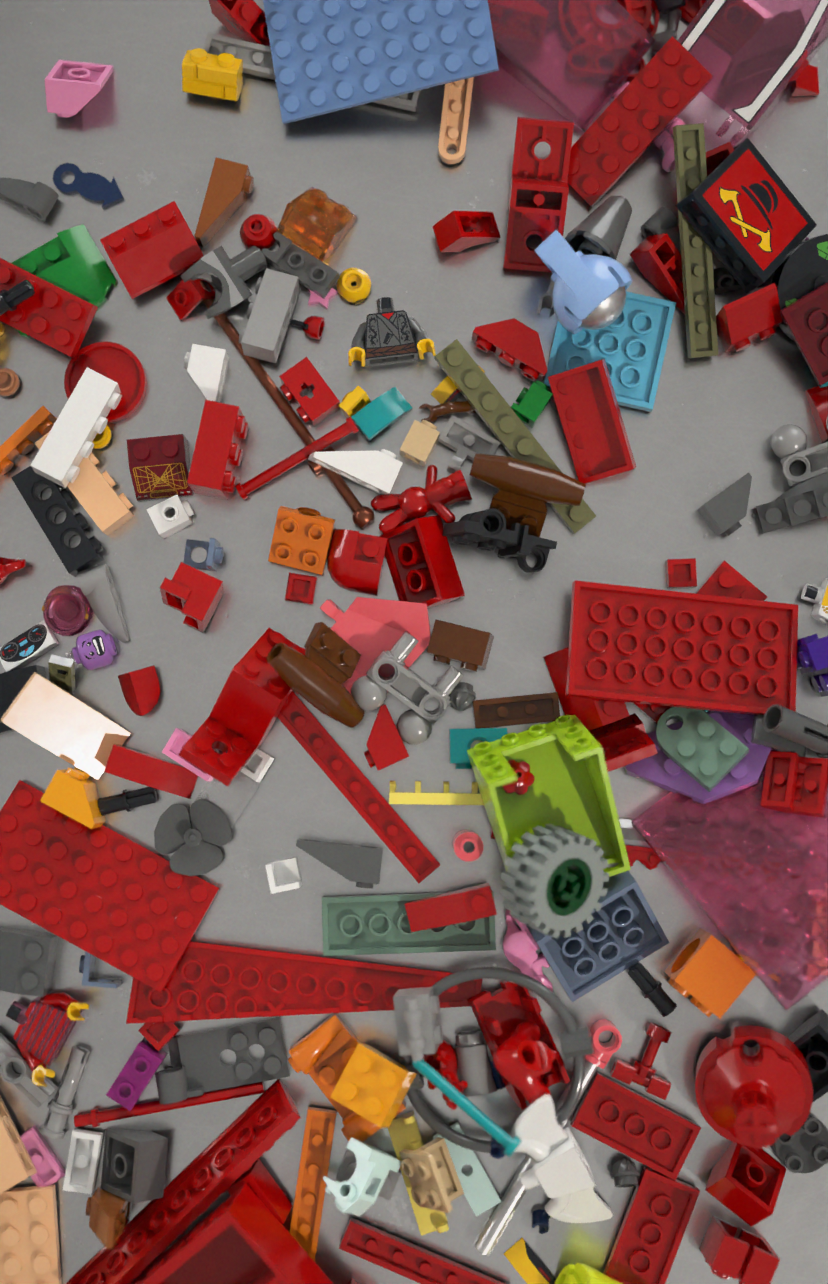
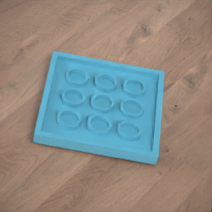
M626 291V302L622 313L607 327L595 330L583 328L579 333L573 334L557 321L544 384L551 389L548 380L549 376L605 359L618 405L651 412L654 407L676 302Z

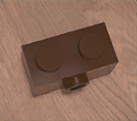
M436 619L427 653L434 656L433 661L450 665V661L461 663L460 668L477 672L478 667L486 669L494 636L489 632Z

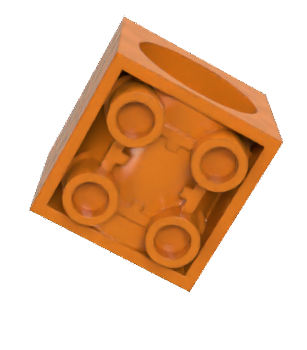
M702 928L698 929L664 971L670 976L667 982L685 998L691 994L692 998L689 1000L708 1017L713 1013L719 1019H721L757 974L756 971L724 944Z

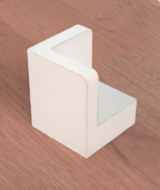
M297 857L266 864L271 894L297 889L302 886Z

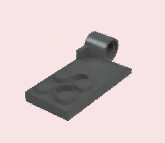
M281 1017L174 1036L168 1042L172 1068L163 1069L155 1073L160 1104L179 1102L190 1097L203 1095L204 1092L290 1077ZM251 1045H261L265 1050L264 1057L261 1059L252 1058L249 1054V1047ZM226 1049L232 1050L236 1054V1062L230 1065L225 1064L221 1060V1052Z

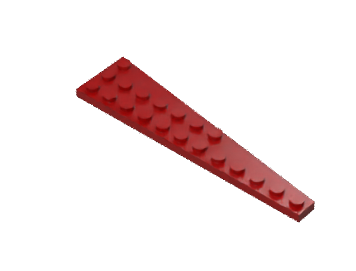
M190 941L162 993L133 978L126 1024L395 1010L393 996L398 989L431 987L436 982L453 973ZM482 979L460 983L438 996L440 1008L471 1006L468 999L481 993Z

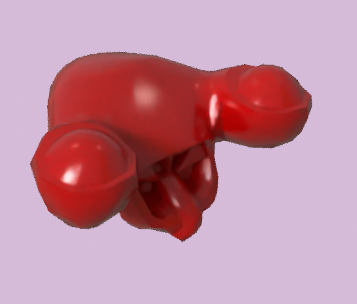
M525 1021L518 1024L513 1035L496 1049L492 1061L499 1073L517 1087L531 1105L544 1095L549 1094L551 1096L550 1090L543 1082L539 1081L538 1076L547 1073L552 1068V1061L555 1059L556 1053L547 1044L538 1041L540 1038L539 1025L532 1021Z

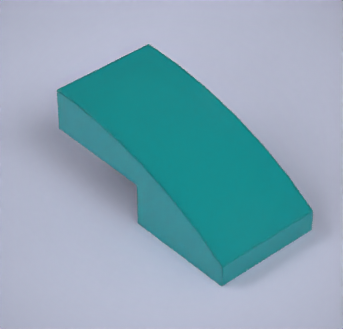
M393 387L354 414L352 419L370 441L388 425L392 426L412 410V406L398 389Z

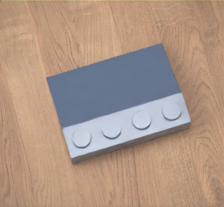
M629 871L611 876L608 882H603V887L607 889L606 897L600 896L598 903L602 904L599 912L596 910L592 911L591 915L594 919L589 924L581 923L583 930L576 933L571 930V936L564 938L559 935V938H553L527 926L572 1002L669 943L638 883Z

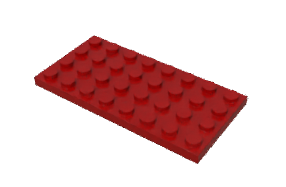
M575 580L572 583L566 696L750 715H765L770 706L778 704L796 712L798 605Z
M19 780L0 811V905L162 993L220 889L198 876L175 873L170 867V861L104 825L91 829L40 801L44 795L43 792Z

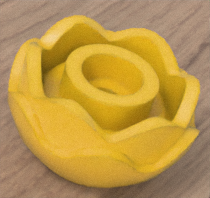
M348 268L339 275L337 291L340 296L351 303L368 297L371 280L365 271L359 268Z

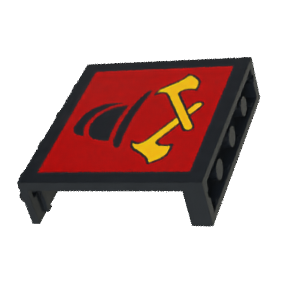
M747 137L733 148L734 150L695 190L675 205L746 293L763 284L817 226Z

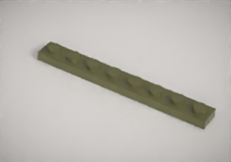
M704 123L676 125L673 127L678 202L695 190L707 178ZM678 209L688 358L717 356L718 341L712 250Z
M457 339L434 357L511 457L561 472ZM583 498L580 506L548 503L572 534H575L596 517Z

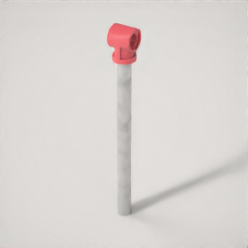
M598 1020L590 1028L594 1054L585 1055V1075L579 1099L597 1068L604 1069L612 1054L617 1052L621 1046L622 1036L615 1024L609 1020ZM603 1031H611L612 1038L606 1043L599 1042V1035ZM571 1082L568 1083L559 1101L554 1107L555 1114L562 1106L568 1094ZM567 1118L566 1121L561 1125L562 1128H563L564 1125L566 1124L568 1118ZM529 1154L524 1159L502 1197L501 1203L498 1204L474 1246L485 1256L491 1254L527 1191L521 1182L519 1173L533 1167Z

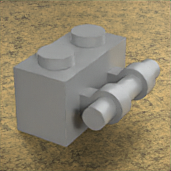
M433 987L398 989L393 999L400 1056L411 1055L413 1061H419L424 1059L423 1054H435L440 1045L439 1043H443L442 1026L437 1025L436 1014L440 1012L439 997L434 996Z

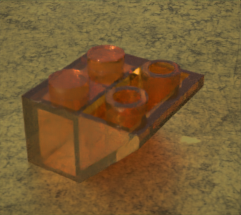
M311 187L287 204L276 232L292 240L294 244L323 262L336 251L358 216L353 214L347 206L338 204L330 199L324 191Z

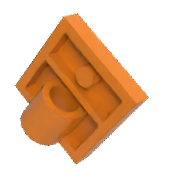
M280 506L268 561L323 575L335 519L321 516L319 511L312 508L298 507L297 509Z

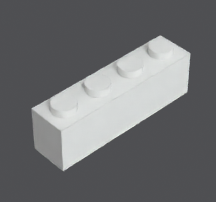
M88 367L86 368L30 465L35 473L64 488L67 487L69 482L73 483L80 472L78 467L83 457L88 458L94 447L92 441L97 433L101 434L104 431L108 422L106 417L110 410H115L120 403L122 395L120 394L121 391L117 382Z

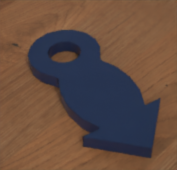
M72 163L61 164L53 173L54 185L60 192L64 194L78 193L88 201L103 203V209L124 199L114 177L112 182L99 174L83 173L78 166ZM67 173H72L75 177L71 184H65L62 181L63 176Z

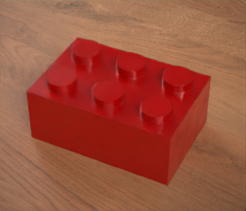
M205 400L187 484L194 493L228 500L229 493H234L237 478L233 474L235 466H240L243 453L239 449L241 439H246L248 432V423L245 422V416L239 406Z

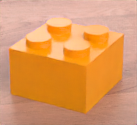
M358 1043L330 1097L380 1128L390 1127L417 1073L372 1046Z

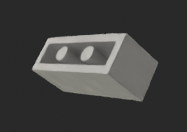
M266 268L263 278L258 279L255 289L257 297L255 302L249 304L247 318L249 319L247 326L242 327L239 334V343L242 345L244 355L273 363L277 362L300 292L298 276Z

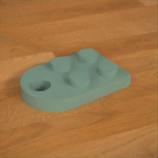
M672 707L662 714L657 723L656 739L662 752L708 792L749 753V748L705 711L700 709ZM675 718L679 719L683 726L678 730H672L667 727L666 723L670 719Z

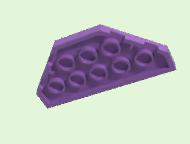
M708 711L706 713L749 748V753L710 792L662 752L657 743L656 731L647 735L655 743L658 754L628 764L624 768L630 776L643 778L653 782L658 787L673 793H681L691 797L696 802L706 804L758 784L772 748L751 743L755 715ZM680 721L667 727L672 730H678L683 724Z

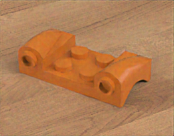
M333 1013L312 1032L290 1047L289 1054L291 1057L288 1058V1061L297 1073L302 1071L305 1075L309 1074L343 1118L342 1123L344 1127L341 1130L346 1139L349 1141L352 1137L364 1142L381 1128L330 1097L358 1043H360L339 1014ZM404 1099L395 1117L406 1109V1102Z

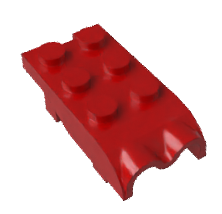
M503 980L500 982L501 988L495 992L490 993V991L485 990L468 999L492 1057L496 1049L513 1035L518 1024L532 1021L540 1027V1038L538 1041L544 1042L556 1053V1057L552 1061V1068L547 1073L538 1076L539 1081L543 1082L547 1088L556 1083L567 1084L571 1082L550 1031L540 1015L542 1010L536 997L530 996L527 988ZM501 1075L503 1083L514 1102L522 1110L527 1108L523 1093Z

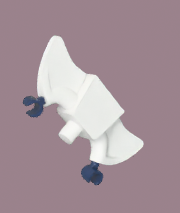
M549 1094L542 1096L520 1115L511 1133L513 1139L517 1136L522 1140L514 1152L529 1154L533 1166L519 1173L525 1190L541 1184L548 1198H551L544 1206L545 1210L537 1209L533 1211L531 1228L539 1225V1233H547L549 1231L550 1217L568 1223H592L612 1218L611 1208L593 1189L595 1183L590 1166L570 1128L563 1129L558 1124L552 1097ZM492 1137L490 1142L491 1157L496 1159L503 1158L505 1156L503 1153L505 1148Z

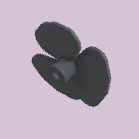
M203 799L192 803L190 818L189 812L184 805H171L160 816L154 830L156 850L163 855H169L176 851L170 858V867L175 873L187 876L206 874L219 866L222 862L223 854L217 846L226 845L232 837L228 818L219 807Z

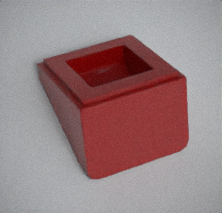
M797 62L790 71L791 96L819 95L818 67L802 62Z

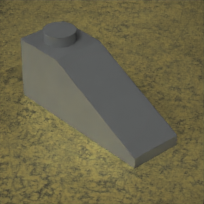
M297 839L296 846L349 881L356 882V887L372 889L373 884H379L383 848Z

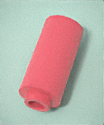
M463 829L455 834L452 845L456 855L466 862L477 860L483 852V842L478 834L470 829ZM468 841L473 842L474 848L469 852H465L463 849L464 843Z

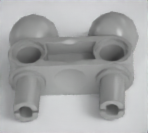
M827 414V418H826V427H827V430H828V414ZM792 424L783 425L778 428L771 439L772 450L775 455L781 458L783 472L789 487H794L808 479L828 472V442L806 449L808 443L807 435L799 426ZM796 461H803L806 464V471L801 476H794L791 472V467Z
M405 631L391 651L383 650L380 656L374 660L366 673L367 675L358 678L351 688V695L364 711H373L382 706L387 698V691L410 707L411 710L405 711L399 717L396 728L404 742L417 745L429 738L432 732V724H435L445 714L448 705L452 702L449 695L464 675L451 665L436 685L429 684L405 666L404 660L419 642ZM382 664H391L394 667V672L391 676H380L378 669ZM429 698H436L439 700V706L433 711H428L424 708L425 701Z

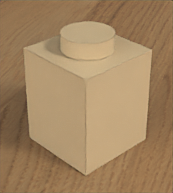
M414 420L400 448V456L425 468L440 436V432L436 430L437 427L426 420H422V422Z

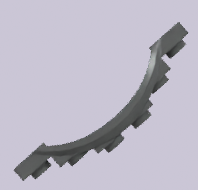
M828 472L794 486L773 502L756 506L763 533L828 516Z

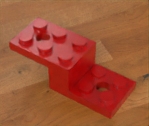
M517 117L503 268L551 272L535 253V249H531L526 245V240L530 235L537 234L542 238L543 242L555 230L563 236L569 192L567 178L574 122ZM539 142H546L550 145V152L546 157H538L534 153L535 146Z

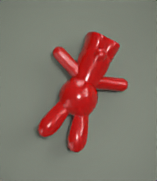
M429 465L426 471L425 489L410 487L401 494H384L374 497L371 501V506L376 511L400 508L381 520L379 524L381 533H390L409 519L424 517L431 509L446 523L455 522V515L447 507L460 501H472L462 471L458 470L448 477L437 481V467Z

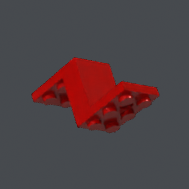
M271 628L266 630L232 669L209 717L186 742L179 753L180 757L227 787L264 742L289 694L293 690L267 661L269 652L279 643H283L303 655L306 652V649L296 645ZM213 748L219 749V750L222 751L223 753H222V754H219V753L215 752V751L213 750Z

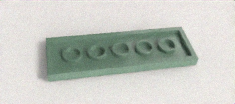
M444 893L322 897L323 956L496 950L495 915L469 922L411 932L404 903Z

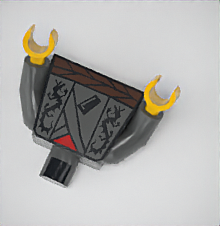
M384 297L376 300L378 313L368 314L366 322L360 324L352 340L351 349L348 352V364L352 366V362L358 360L361 361V367H364L365 363L366 366L416 361L418 360V353L419 358L423 360L425 352H431L433 356L436 355L434 342L428 338L427 333L415 318L408 317L405 310L394 311L393 299Z

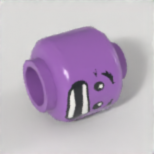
M101 629L80 635L76 639V647L72 648L76 663H82L87 670L109 665L113 662L114 655H117L112 635L106 634Z

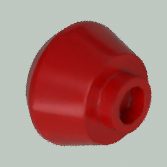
M254 214L242 223L240 237L247 248L256 246L262 251V249H269L276 242L274 233L278 231L275 222L270 217L263 214Z

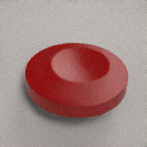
M114 342L93 343L79 350L76 357L70 360L64 376V387L68 399L87 367L118 383L122 397L115 410L111 409L106 417L108 419L107 423H115L128 418L139 408L144 400L147 389L145 370L136 355L125 346Z

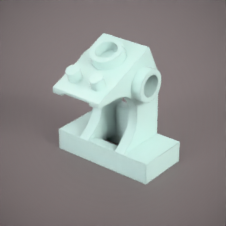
M351 1137L346 1149L353 1152L356 1157L354 1174L348 1181H343L342 1183L337 1180L333 1181L327 1176H324L323 1180L327 1184L325 1191L328 1194L332 1192L336 1198L334 1203L337 1208L344 1214L350 1213L360 1217L375 1203L389 1171L398 1172L401 1161L379 1148Z

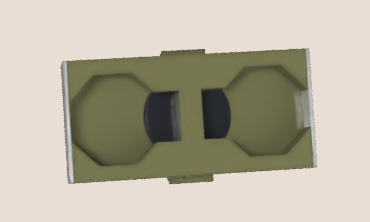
M67 652L65 657L51 655L48 661L49 680L73 695L76 690L73 652Z

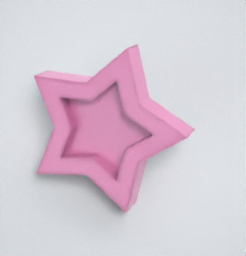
M331 288L323 299L309 290L310 298L308 305L320 304L328 310L329 299L338 292Z

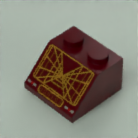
M184 434L127 440L129 469L137 501L166 499L175 495L179 497L193 496V490L187 484L191 465L189 444Z

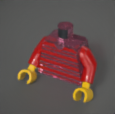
M65 992L49 993L44 997H37L30 1003L29 1007L14 1001L6 1013V1017L19 1023L13 1038L17 1041V1047L32 1071V1082L38 1086H47L44 1082V1076L51 1078L55 1076V1071L46 1068V1065L50 1066L57 1060L77 1021L85 1020L81 1016L83 1012L81 1009H89L88 1003H79Z

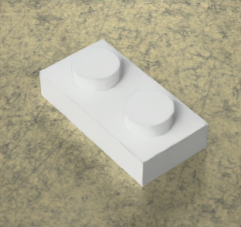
M77 1128L72 1131L63 1190L90 1195L93 1193L103 1132Z

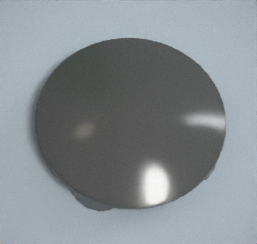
M808 1115L807 1120L792 1136L782 1134L775 1140L773 1148L778 1160L793 1173H810L820 1169L824 1164L828 1163V1129L819 1119Z

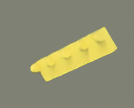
M390 781L389 804L484 805L481 794L478 793L477 782H472V793H449V781L443 782V793L421 792V781H415V792H395L396 782Z
M414 1111L398 1115L393 1119L390 1127H388V1131L397 1159L402 1161L399 1154L400 1151L403 1149L417 1150L424 1143ZM400 1166L421 1236L434 1231L443 1233L449 1230V1223L445 1212L423 1208L416 1204L411 1195L412 1187L409 1178Z

